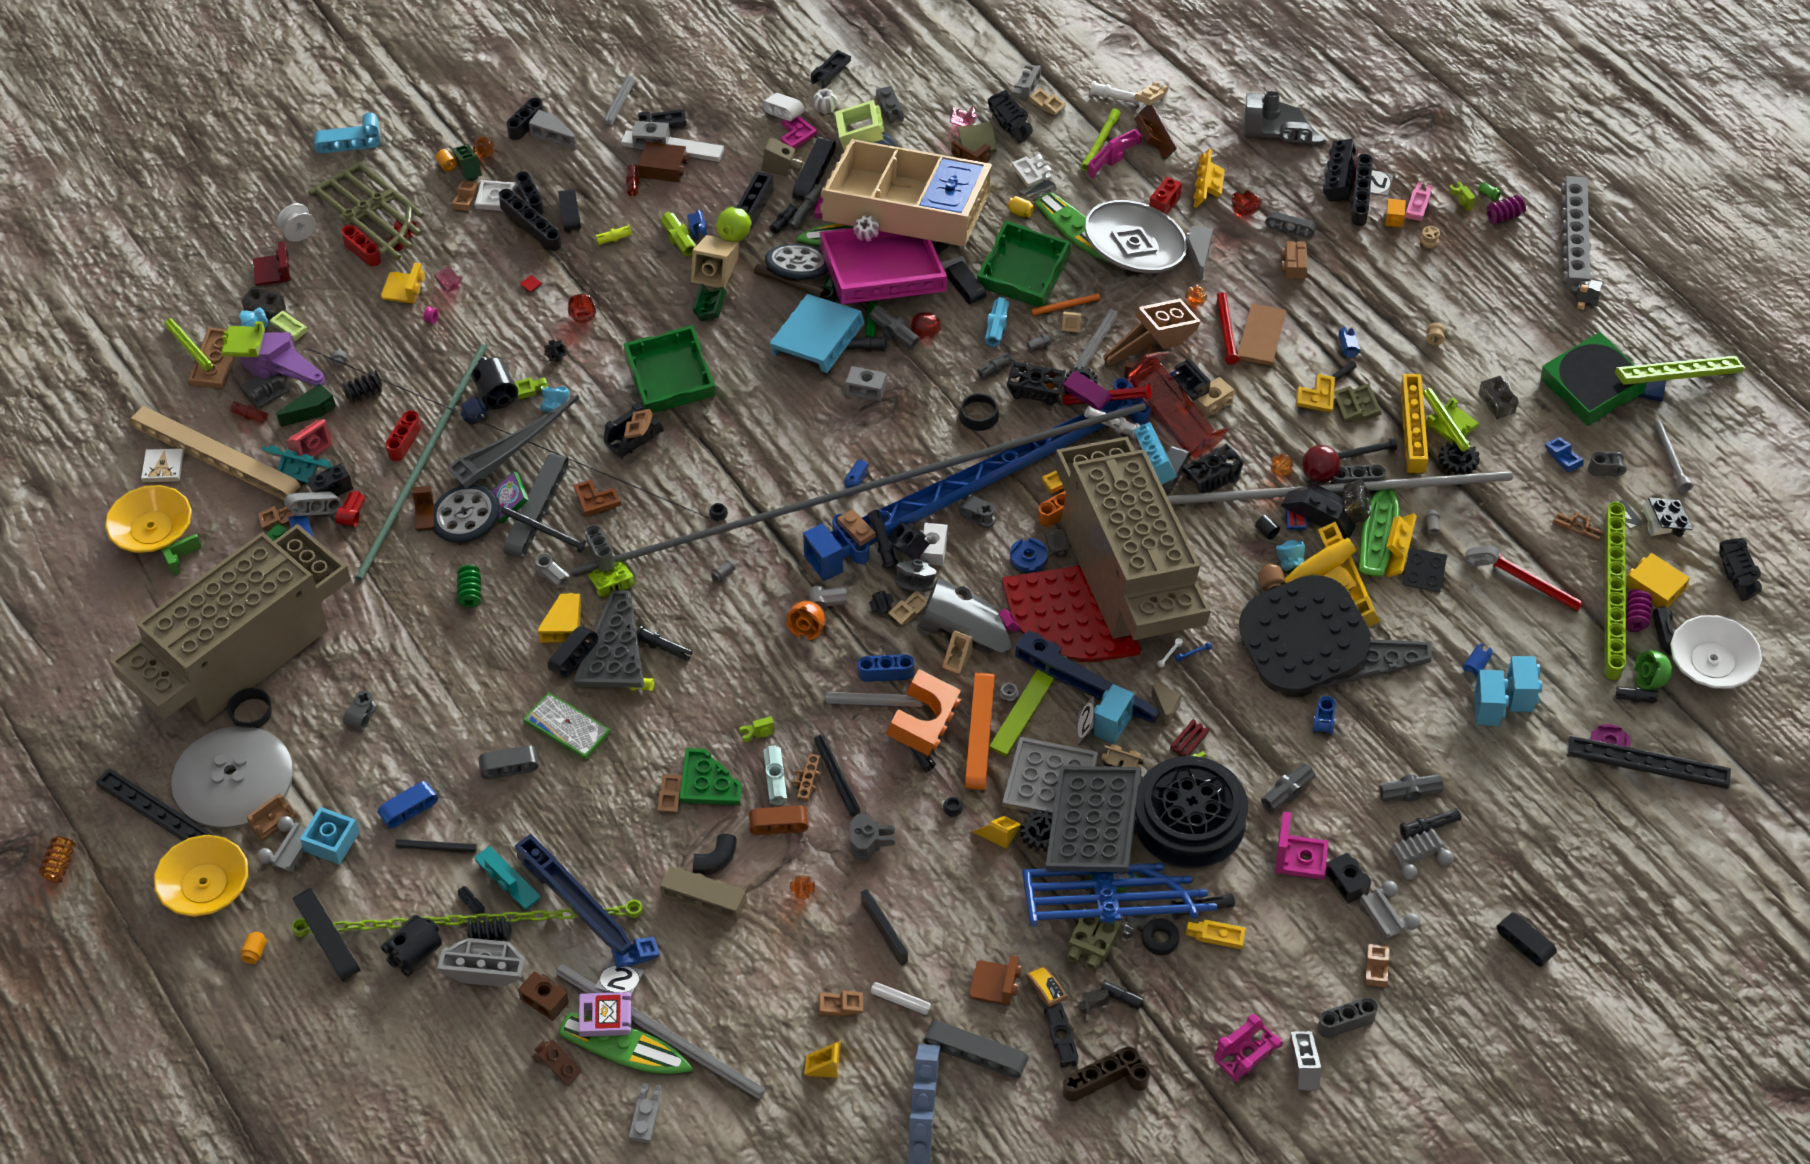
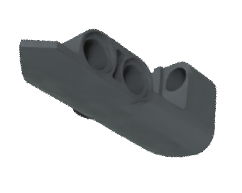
M937 578L917 627L934 634L941 628L952 634L953 631H957L971 636L972 647L985 653L996 651L1002 654L1012 649L1006 628L992 604L972 594L965 586L958 587ZM957 595H962L964 597V600L959 598Z

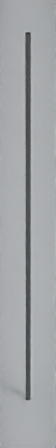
M1141 403L616 555L614 560L615 563L626 561L1146 410V405ZM596 562L571 568L574 576L598 569Z

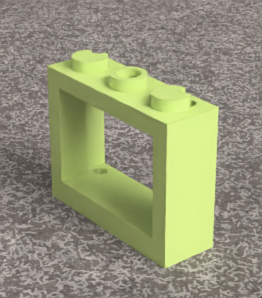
M874 100L835 112L839 138L844 151L851 139L871 143L883 140L882 132H885L881 117L882 114L879 105L876 106ZM872 118V125L848 132L847 125Z

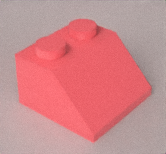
M324 419L313 422L286 440L288 449L296 452L298 456L307 454L315 457L332 445L327 423Z

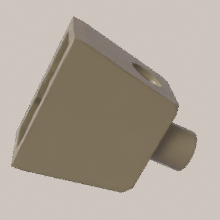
M770 137L764 150L761 171L788 176L791 168L800 171L803 161L794 158L795 149Z

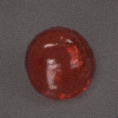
M1246 190L1244 194L1239 192L1233 193L1231 203L1233 211L1238 216L1247 217L1255 214L1260 209L1262 200L1258 195Z
M587 294L571 296L568 302V315L578 323H586L593 320L596 315V307L592 298Z
M919 312L912 318L911 331L920 337L919 340L926 336L933 338L941 330V321L932 312Z

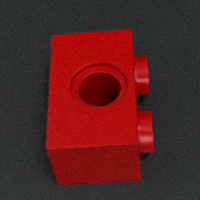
M1166 177L1151 195L1149 206L1167 215L1181 198L1182 183Z

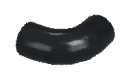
M720 834L716 838V848L713 852L709 854L694 853L693 873L712 874L726 868L734 857L737 838L731 834Z

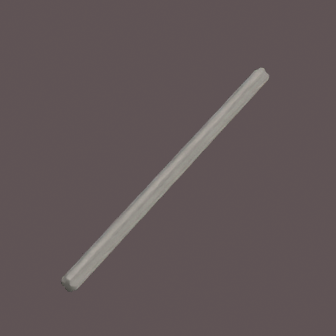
M564 964L557 967V976L587 994L609 993L606 990L595 988V983ZM631 1006L632 1022L755 1098L760 1099L765 1093L764 1087Z

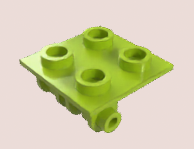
M616 562L615 567L610 571L596 569L592 573L587 574L597 588L596 593L598 597L602 596L604 598L609 596L611 590H615L614 585H616L617 590H625L635 584L634 576L623 562Z

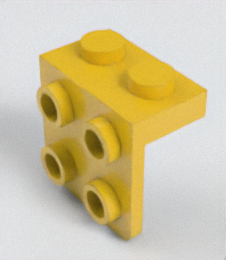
M414 263L410 274L390 272L381 293V298L383 300L415 304L425 279V271L422 270L421 263Z

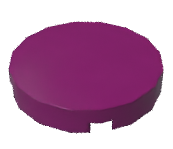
M1612 724L1598 726L1597 729L1592 731L1590 736L1591 740L1630 747L1631 744L1627 732L1625 734L1621 727Z

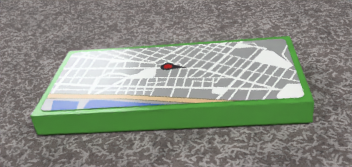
M549 692L524 718L525 724L585 760L611 733L608 727Z

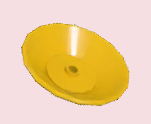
M162 485L143 486L129 491L115 501L107 513L105 529L109 540L120 549L134 553L154 552L170 546L182 537L190 525L192 509L188 499L176 489Z
M213 835L188 838L173 846L160 859L154 873V891L162 905L176 914L192 917L213 914L230 905L243 891L248 878L247 858L240 847L227 838Z

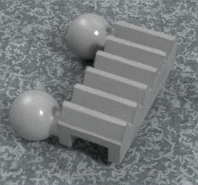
M283 816L278 820L277 826L280 831L289 832L275 855H273L270 849L263 848L258 851L257 860L261 864L272 863L275 867L294 872V866L298 865V860L302 859V853L304 852L300 837L306 828L300 827L297 822L294 823L289 816Z
M1432 828L1427 833L1423 831L1421 835L1416 834L1414 838L1409 837L1406 841L1401 840L1399 844L1395 842L1390 849V853L1395 854L1398 859V865L1402 868L1401 875L1406 880H1413L1418 874L1417 868L1410 863L1438 853L1437 860L1443 866L1450 865L1454 859L1452 852L1444 849V844Z
M1393 881L1384 882L1380 889H1375V892L1368 896L1363 894L1360 898L1361 906L1365 907V912L1369 913L1370 920L1373 919L1374 926L1378 927V932L1382 933L1383 939H1388L1404 932L1406 928L1414 930L1420 924L1419 917L1414 913H1408L1403 918V921H1401L1386 897L1395 896L1398 892V887Z

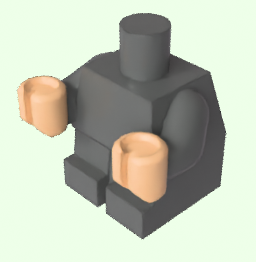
M1594 280L1580 281L1579 287L1571 286L1570 293L1577 294L1576 299L1579 301L1577 309L1584 310L1586 303L1593 306L1598 305L1602 282Z

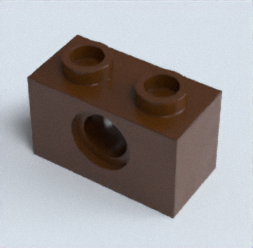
M535 971L518 989L520 1000L552 1021L569 1004L567 991L561 985L556 986L546 975H540Z

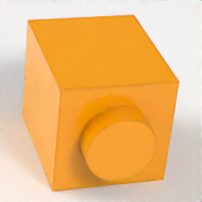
M1388 199L1385 226L1403 227L1406 200Z

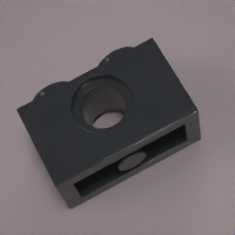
M342 463L308 478L311 492H332L339 496L353 490L350 475Z
M1348 852L1327 862L1325 874L1347 904L1361 898L1363 894H1369L1371 880L1359 868L1358 861L1352 858Z

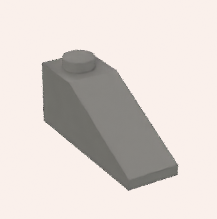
M538 110L529 122L532 136L572 149L577 148L575 134L555 115Z
M1192 226L1191 233L1187 232L1186 242L1189 243L1188 252L1199 278L1203 279L1212 242L1213 229Z
M1312 1031L1291 1032L1294 1070L1298 1090H1320L1321 1066Z

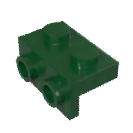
M704 284L699 285L692 310L700 321L719 318L727 292L724 287L708 290Z

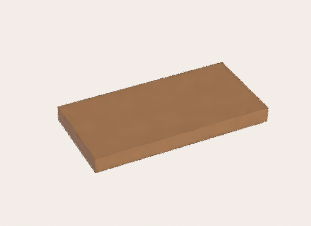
M1251 303L1238 351L1239 360L1273 366L1287 310Z
M208 327L200 350L211 361L213 368L205 371L195 360L188 378L189 385L224 389L236 358L234 356H222L221 354L224 344L222 336L224 335L223 332L227 331V329Z

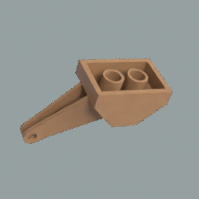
M1181 299L1138 307L1135 316L1140 323L1109 350L1103 359L1109 366H1113L1148 348L1149 343L1153 345L1159 343L1163 349L1179 346L1198 329L1201 321Z

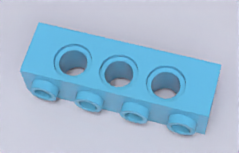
M1148 422L1135 429L1134 433L1142 450L1145 449L1161 485L1176 478L1177 475L1152 424Z

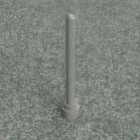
M1657 421L1655 422V427L1677 476L1676 486L1678 491L1681 493L1688 492L1693 488L1691 479L1684 475L1663 424Z

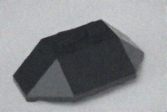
M1315 483L1289 491L1281 504V507L1298 514L1322 528L1336 522L1344 539L1350 538L1356 527L1349 501Z

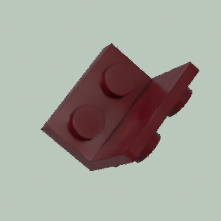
M285 241L278 242V250H275L276 255L253 259L256 286L291 281L289 255Z

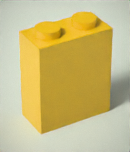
M1651 553L1647 558L1643 557L1640 560L1636 569L1632 568L1626 576L1628 579L1626 587L1630 590L1639 589L1651 594V602L1657 608L1662 606L1668 608L1687 589L1690 577Z

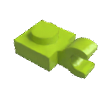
M1457 182V188H1454L1451 184L1449 192L1452 195L1458 196L1459 204L1466 211L1472 210L1475 202L1473 193L1467 186L1463 187L1461 182Z
M532 377L515 381L519 400L537 395L536 391L542 392V388L548 387L546 378L533 381Z
M772 716L752 721L753 725L739 728L740 734L747 733V735L742 736L743 743L750 742L753 736L757 739L775 734Z

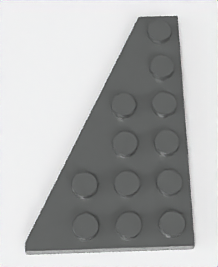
M611 590L594 631L598 634V643L581 662L573 682L576 686L643 688L644 680L631 594L628 590Z

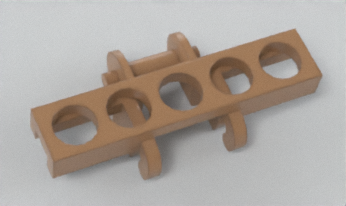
M1580 511L1573 514L1571 518L1557 513L1553 520L1554 524L1597 542L1600 541L1604 533L1599 529L1589 526L1592 521L1590 519L1591 515L1586 517L1580 514ZM1578 518L1585 520V525L1577 523L1576 520ZM1579 526L1581 530H1576L1575 527Z
M809 754L805 770L795 771L797 777L796 780L792 781V785L799 787L797 800L804 799L808 802L811 790L816 792L817 787L812 784L815 775H817V778L821 776V773L817 771L820 755ZM812 758L817 759L815 763H811ZM813 766L814 770H810L809 767ZM802 791H806L807 795L802 796Z

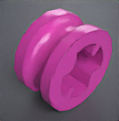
M428 306L424 311L423 320L434 324L438 319V309H432V307Z

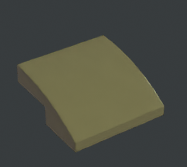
M991 122L958 126L959 139L963 146L975 152L986 143L991 146L990 153L997 152Z
M1370 383L1355 389L1348 386L1334 391L1345 421H1358L1382 415Z

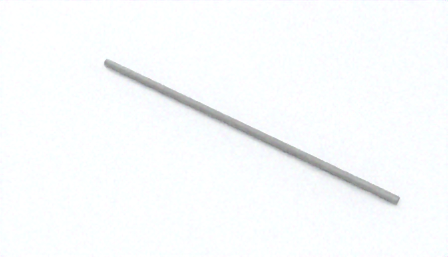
M1508 471L1325 484L1319 486L1333 493L1512 481L1513 473ZM1304 486L1171 495L1167 497L1171 505L1285 497L1289 491Z

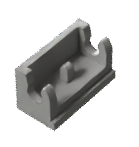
M1026 64L1024 68L1030 69L1031 72L1023 70L1018 83L1014 85L1015 89L1012 91V96L1028 100L1041 78L1040 65Z

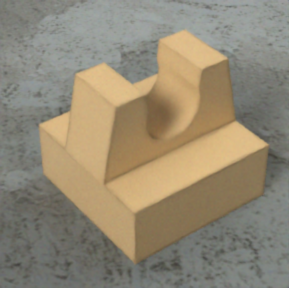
M1063 312L1062 331L1079 333L1082 313Z

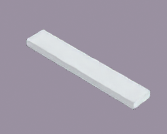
M625 131L621 141L622 146L633 148V131ZM672 137L669 138L668 142L671 145L686 146V152L692 158L720 162L724 152V146Z

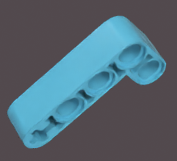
M365 113L362 116V126L320 130L314 134V149L318 153L368 149L380 145V127L378 118L374 113Z

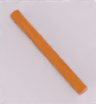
M1096 293L1031 309V314L1035 316L1100 300V295Z

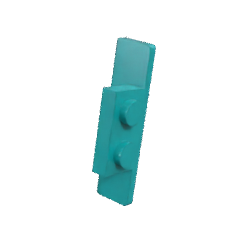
M269 445V448L262 446L261 449L267 454L281 457L277 470L300 482L309 484L308 478L316 474L318 467L323 469L333 467L330 465V461L326 459L313 460L314 457L303 454L298 456L296 452L286 449V452L280 451V448Z
M488 846L474 857L491 879L493 878L504 892L506 891L524 910L529 909L541 899V896L491 846Z

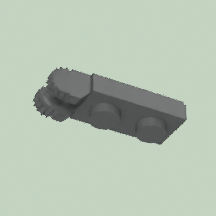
M893 87L876 89V96L889 122L894 123L893 115L897 114L900 121H903L904 114Z

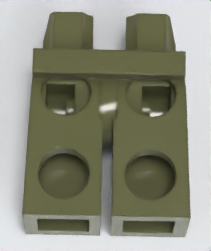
M1093 917L1094 920L1080 918L1069 941L1067 960L1072 963H1078L1080 957L1087 959L1085 967L1096 971L1100 965H1104L1113 944L1120 936L1122 923L1118 921L1106 923L1105 921H1100L1099 917Z

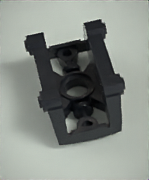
M1007 89L987 99L989 110L1004 130L1006 129L1013 138L1015 137L1019 144L1025 141L1033 132L1032 125L1026 122L1028 113L1025 108H1021L1014 101Z
M1013 360L1007 388L1015 399H1021V397L1043 401L1051 406L1056 403L1060 396L1066 371L1057 370L1054 367L1047 368L1027 364V362L1020 363ZM1019 376H1021L1024 380L1019 383L1011 381V378H1018ZM1031 376L1038 377L1041 379L1038 381H1033L1031 379ZM1052 382L1054 386L1058 387V390L1047 388L1045 384Z
M638 403L634 404L630 411L615 421H609L605 424L604 444L620 459H623L628 453H633L634 449L649 439H654L655 435L664 431L661 423L657 419L652 418L647 431L642 436L625 439L626 424L632 421L633 412L645 410ZM615 440H621L620 444L615 443L612 445L611 443Z
M1225 443L1224 446L1215 448V451L1198 460H1192V463L1186 466H1182V472L1188 480L1196 483L1199 493H1212L1230 482L1234 483L1239 480L1243 460L1229 444ZM1235 458L1237 460L1233 463L1226 462V459L1233 460ZM1208 472V475L1203 479H1197L1199 474Z
M1745 538L1724 540L1719 543L1718 553L1720 558L1723 559L1722 564L1724 565L1726 576L1731 581L1741 601L1749 600L1762 591V585L1758 581V578L1761 576L1760 569L1753 562L1747 549L1748 546Z

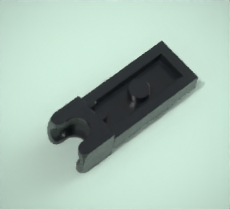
M836 50L820 67H816L811 72L812 84L822 81V89L826 88L831 83V80L851 62V56Z
M684 109L651 114L650 111L638 113L639 121L669 123V128L687 126Z

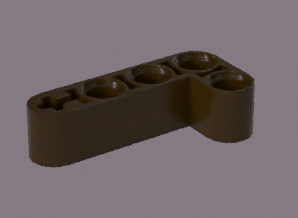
M1127 1046L1067 1075L1063 1080V1096L1066 1100L1074 1102L1124 1077L1134 1090L1142 1091L1149 1085L1150 1070L1135 1048ZM1129 1058V1059H1132L1133 1061L1127 1062V1061H1125L1124 1059ZM1106 1068H1113L1114 1070L1108 1071ZM1138 1075H1139V1076H1143L1144 1078H1143V1079H1138V1078H1136L1135 1076H1138ZM1094 1077L1095 1080H1089L1087 1078Z

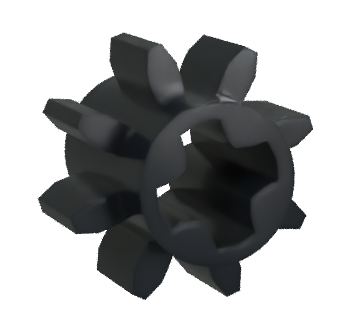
M561 340L548 341L549 345L544 346V355L549 358V361H562L561 357L566 356V346L561 343Z
M885 590L871 595L872 599L869 604L872 610H877L878 614L892 609L891 604L894 600L891 593L886 594Z

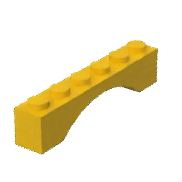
M1336 522L1318 529L1325 547L1344 540ZM1350 556L1340 566L1347 569L1357 584V587L1349 591V594L1367 626L1370 627L1379 623L1380 620L1353 558Z

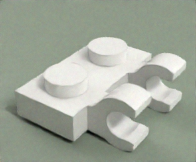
M1036 155L1031 159L1026 156L1012 162V168L1028 189L1043 182V179L1048 180L1052 177L1049 173L1051 172L1048 165L1043 167L1041 155Z

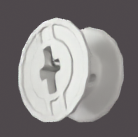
M297 203L285 207L277 217V225L284 231V235L289 241L296 242L306 239L313 233L316 227V220L309 214L308 208L305 205Z

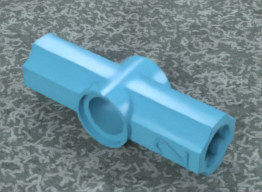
M1002 297L994 300L992 312L988 315L985 343L989 347L1000 345L1003 331L1006 330L1009 301Z

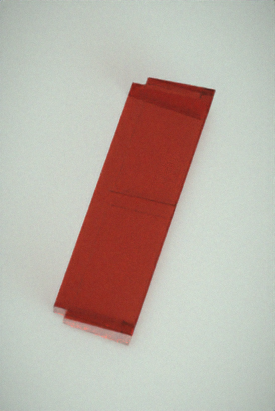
M1168 351L1145 354L1129 371L1128 381L1134 388L1146 387L1147 384L1151 386V399H1143L1156 416L1160 415V421L1184 450L1190 451V456L1196 457L1218 445L1227 436L1226 433L1230 430V427L1216 431L1160 363L1169 353Z

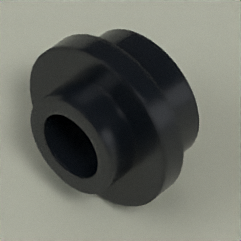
M715 503L709 509V516L715 521L724 520L728 515L727 508L721 503Z

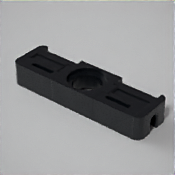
M1062 1003L1051 1007L1044 1006V1014L1048 1018L1049 1033L1054 1049H1057L1061 1060L1060 1067H1068L1070 1063L1072 1066L1077 1065L1079 1056ZM1058 1031H1064L1067 1037L1058 1039L1055 1034Z

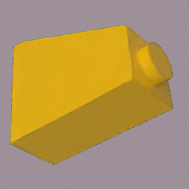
M568 593L559 595L538 628L540 643H564L571 633L580 626L582 608L580 594Z

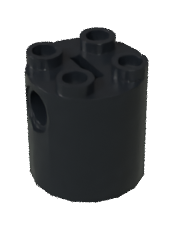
M481 358L473 369L471 378L484 404L491 409L507 407L513 403L518 395V388L502 359Z
M413 915L380 948L388 956L386 961L393 968L399 967L401 972L406 977H409L442 945V940L437 933L439 931L438 926L431 919Z

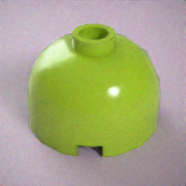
M729 207L723 210L717 217L716 231L723 240L738 242L744 240L750 234L751 219L743 209Z

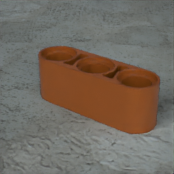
M799 805L752 809L749 812L750 833L754 835L804 832L809 828L808 809L805 806Z

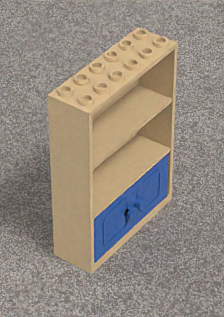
M851 139L849 145L845 147L844 154H841L840 161L836 163L835 170H832L830 179H827L826 187L822 188L821 198H823V203L820 209V213H823L822 220L856 226L854 224L855 221L862 219L863 215H867V218L872 216L879 223L880 230L878 231L966 246L990 194L992 164Z

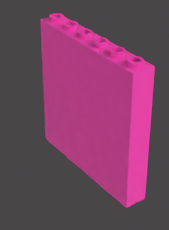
M853 228L819 232L820 249L841 304L947 291V276L931 240L878 231V236L876 238L872 237V241L867 242L866 239L863 241L858 239L857 235L854 234Z

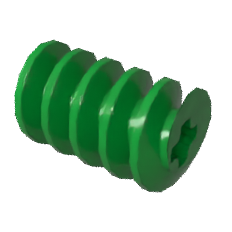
M474 565L461 566L457 571V602L463 607H477L481 604V574L479 573V567Z

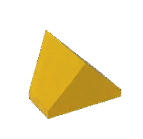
M1002 816L990 821L989 825L972 832L1007 849L1020 830L1021 823Z
M841 1040L806 1055L804 1075L838 1078Z

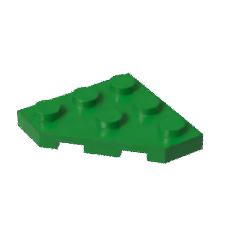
M686 748L679 798L680 803L741 805L742 784L737 779L735 780L719 761L717 762L712 758L706 749Z

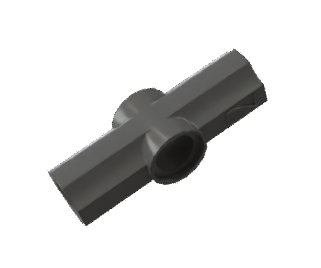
M877 305L874 307L869 318L883 328V332L888 338H896L908 349H913L919 342L920 337L906 327L904 319L900 316H892L881 306Z
M1302 764L1290 775H1283L1276 782L1275 787L1261 798L1264 808L1269 812H1274L1287 800L1293 801L1300 794L1302 788L1315 778L1312 767L1308 764Z
M1413 774L1406 775L1399 781L1380 783V797L1383 802L1403 798L1406 801H1416L1422 795L1443 792V781L1439 774L1418 778Z

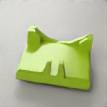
M255 321V327L228 326L227 331H224L222 336L224 343L221 352L222 356L258 357L265 332L263 322Z
M1452 397L1444 408L1465 437L1476 429L1479 423L1458 408V401ZM1430 414L1426 425L1453 444V438L1438 416Z

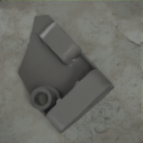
M1267 91L1265 96H1262V93L1246 94L1244 137L1276 138L1286 142L1315 144L1326 141V138L1318 134L1311 127L1300 108L1279 102L1280 93Z

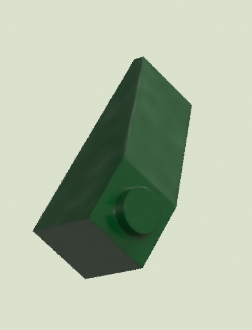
M468 144L452 148L465 180L472 181L478 179V176H482L478 157Z
M319 383L276 413L278 423L283 427L322 417L336 407L334 397Z

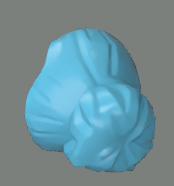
M261 307L254 311H241L239 315L241 326L255 327V321L263 322L264 328L269 324L268 318Z
M564 386L542 388L544 401L541 403L540 409L545 413H549L565 403L570 395L569 389Z
M1289 540L1282 545H1277V556L1281 562V569L1284 571H1292L1305 561L1303 559L1305 545L1302 540L1300 542Z

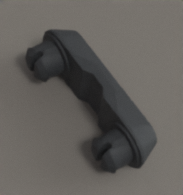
M1665 606L1654 609L1653 619L1660 647L1667 655H1671L1670 643L1674 632L1671 629L1670 622L1673 619V613Z

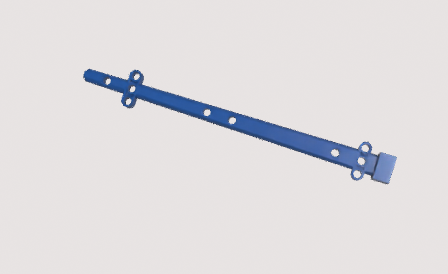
M1175 370L1167 375H1159L1154 381L1148 383L1152 390L1151 399L1136 398L1109 401L1100 411L1110 413L1145 403L1146 410L1128 416L1134 423H1138L1140 426L1150 422V403L1158 399H1166L1170 393L1180 389L1171 378L1172 374L1177 371ZM1124 378L1116 379L1113 385V390L1135 388ZM1081 414L1052 429L1072 424L1075 422H1079L1082 420H1086L1089 418H1086L1084 414ZM1099 423L1005 450L879 509L887 536H889L900 521L905 525L908 523L912 525L1107 425ZM837 514L833 517L832 532H829L823 523L803 532L804 557L823 581L842 573L843 559L849 556L857 564L868 562L869 546L877 542L875 537L860 546L837 523V518L843 514ZM869 515L862 517V519L873 529Z

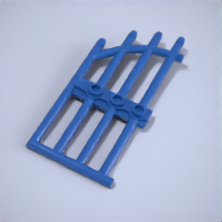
M1162 863L1130 864L1129 872L1047 871L1046 868L1022 870L1029 921L1033 927L1038 925V920L1099 917L1100 921L1115 923V921L1121 920V916L1189 913L1190 917L1194 919L1198 917V912L1216 911L1217 904H1194L1191 898L1207 897L1208 891L1205 889L1184 890L1178 884L1192 883V876L1168 877L1157 872L1164 870ZM1139 872L1148 876V878L1114 879L1113 873ZM1092 874L1093 880L1032 883L1031 877ZM1166 885L1173 890L1116 893V887ZM1095 889L1094 895L1034 897L1035 891ZM1182 899L1184 902L1183 905L1119 908L1118 903L1122 901ZM1097 903L1098 909L1036 911V906Z

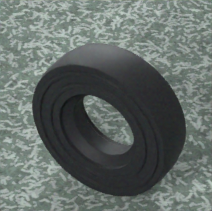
M1153 919L1143 928L1142 943L1152 954H1170L1179 944V930L1173 922L1167 919ZM1156 931H1164L1168 934L1169 939L1164 943H1158L1153 939L1152 935Z

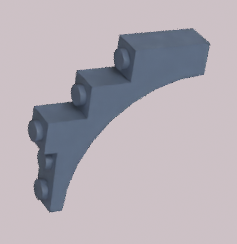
M918 1045L909 1123L908 1164H930L940 1045Z

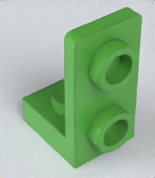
M197 534L161 549L173 576L180 573L178 565L181 564L179 557L200 549L201 544Z

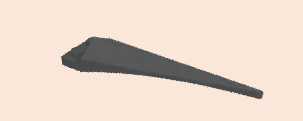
M575 395L524 428L490 445L461 456L447 467L448 471L465 489L473 485L478 479L483 480L579 400V396Z

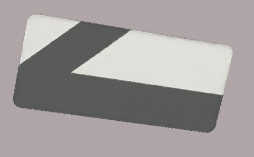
M1624 499L1618 501L1625 507V523L1629 528L1642 524V521Z

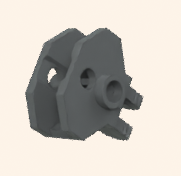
M910 559L909 561L899 562L895 583L902 588L918 592L932 591L936 570L930 567L928 561Z
M857 814L850 822L851 852L859 860H865L875 850H879V847L894 845L896 843L895 838L887 835L894 834L895 827L891 825H878V822H874L867 814Z

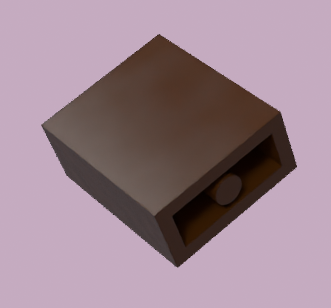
M646 142L638 164L639 177L680 183L681 176L685 175V164L689 162L686 146Z

